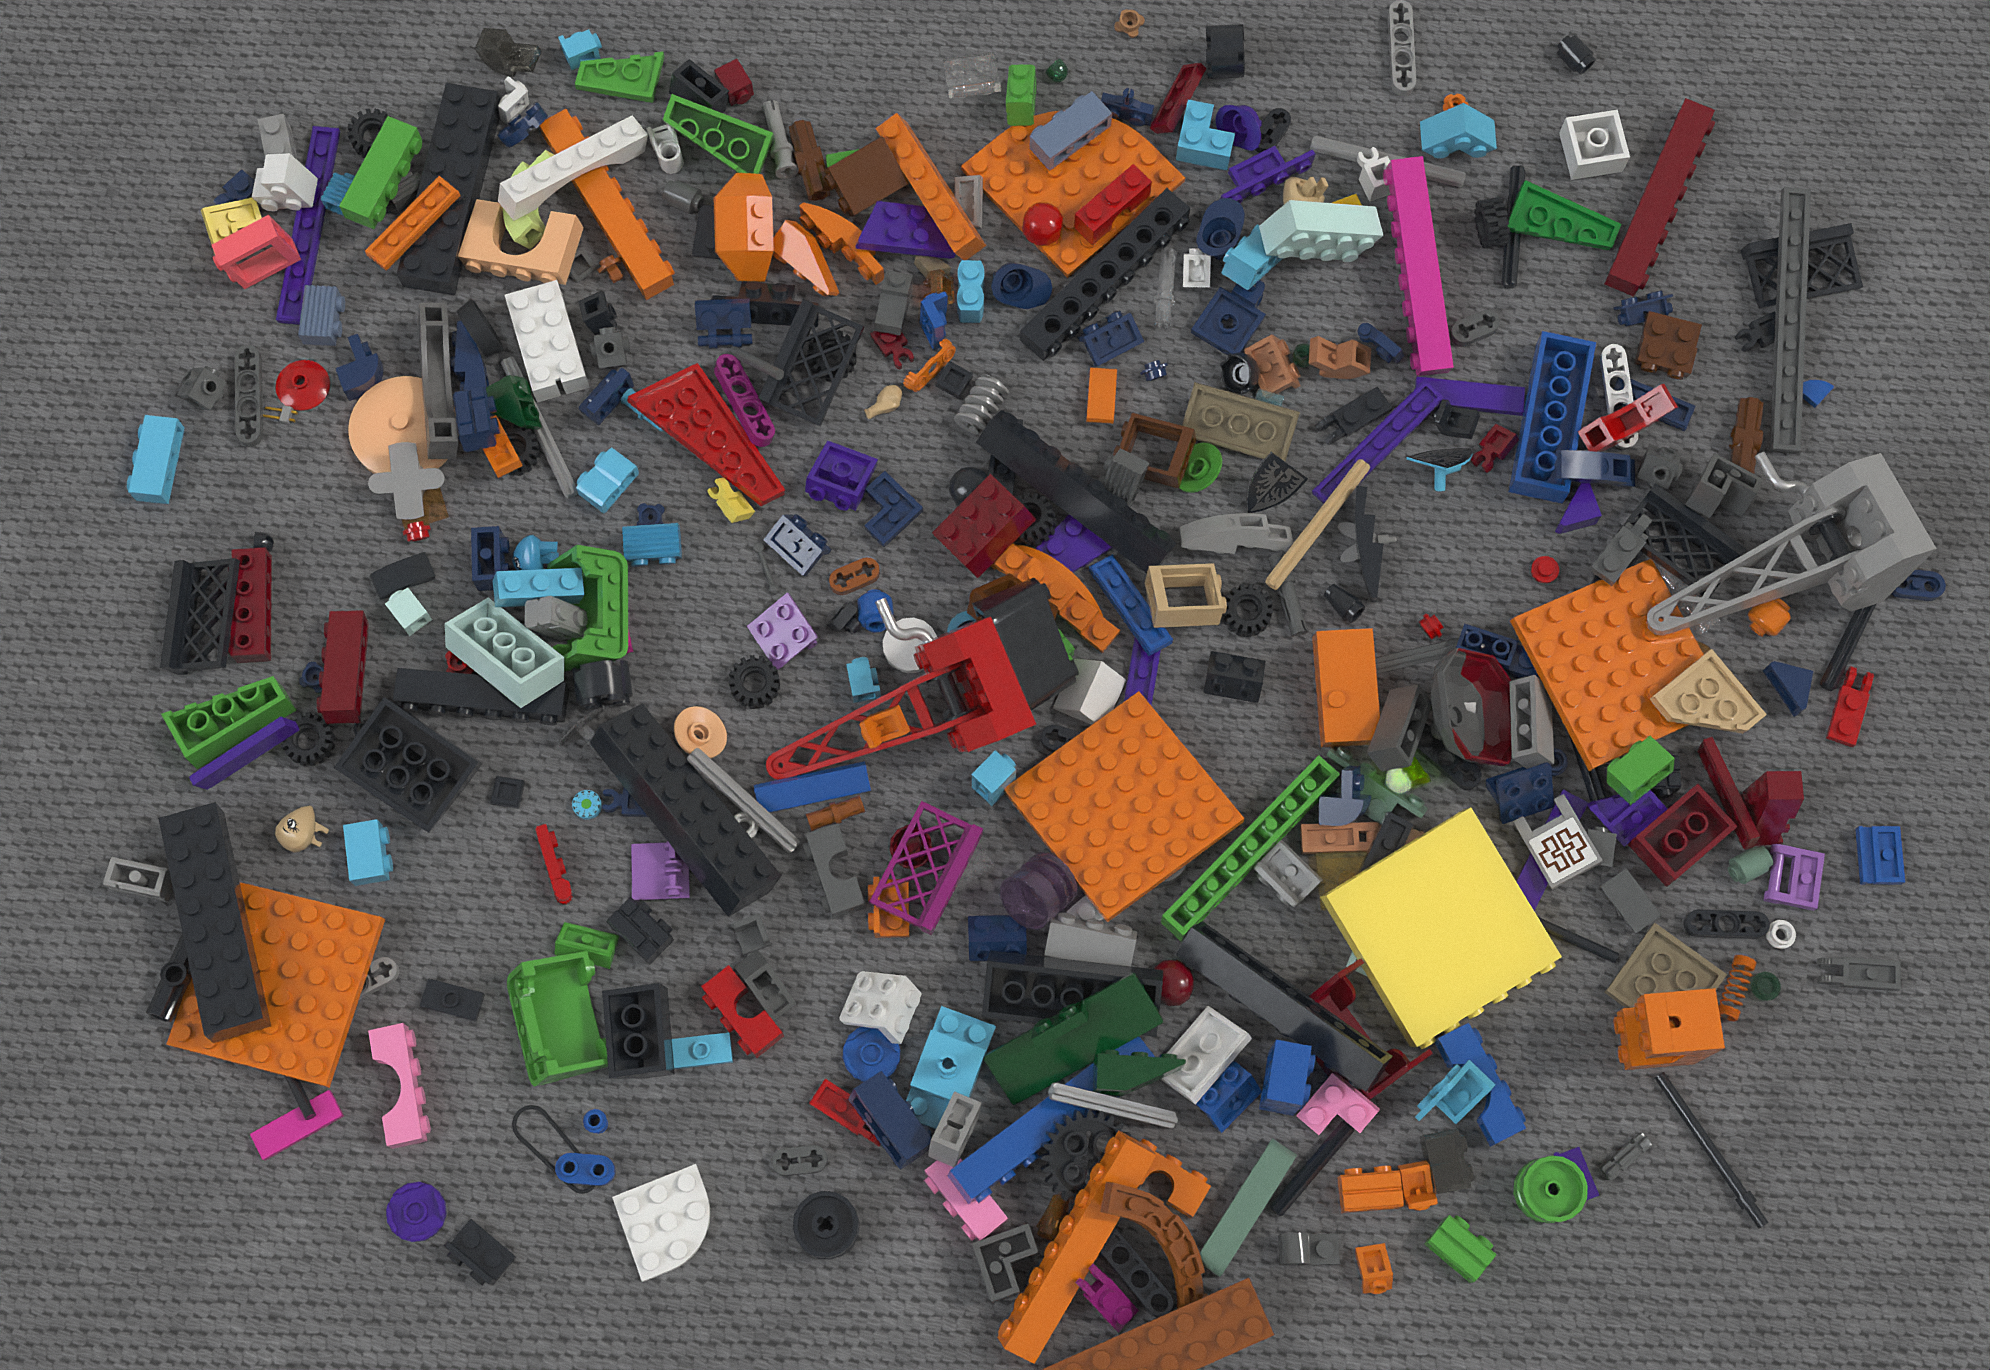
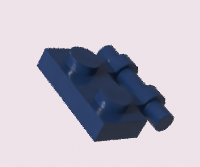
M750 298L695 301L697 330H708V335L698 336L699 347L709 346V349H718V346L733 345L742 348V345L753 344L752 334H742L741 328H751ZM717 329H732L733 334L717 335Z
M1362 323L1358 327L1357 332L1360 340L1367 344L1373 343L1377 347L1375 349L1377 355L1389 364L1391 361H1394L1398 364L1404 358L1402 349L1371 324Z

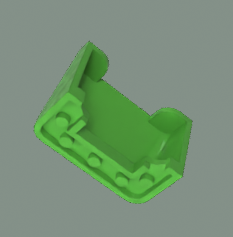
M576 545L547 564V569L582 568L584 596L580 603L572 605L580 607L587 612L588 622L584 636L567 640V645L557 644L552 647L564 657V672L571 671L574 667L580 669V665L606 660L614 662L624 657L628 651L627 560L621 553L616 551Z
M587 951L521 962L508 975V994L528 1077L533 1086L549 1084L608 1067L606 1038H600L587 986L592 976L595 975V966L592 959H589Z

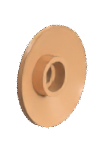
M698 706L684 709L675 720V738L686 753L690 754L694 749L700 748L711 759L719 755L725 748L727 742L725 726L721 719L712 711Z

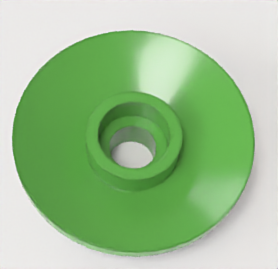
M1210 443L1195 444L1180 485L1182 491L1188 493L1198 492L1214 482L1222 467V455L1217 447Z

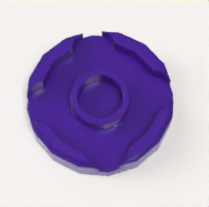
M422 1182L407 1183L397 1189L392 1195L393 1197L390 1199L386 1209L387 1223L392 1232L401 1239L410 1242L426 1241L436 1235L442 1228L447 1215L446 1202L442 1194L432 1185Z

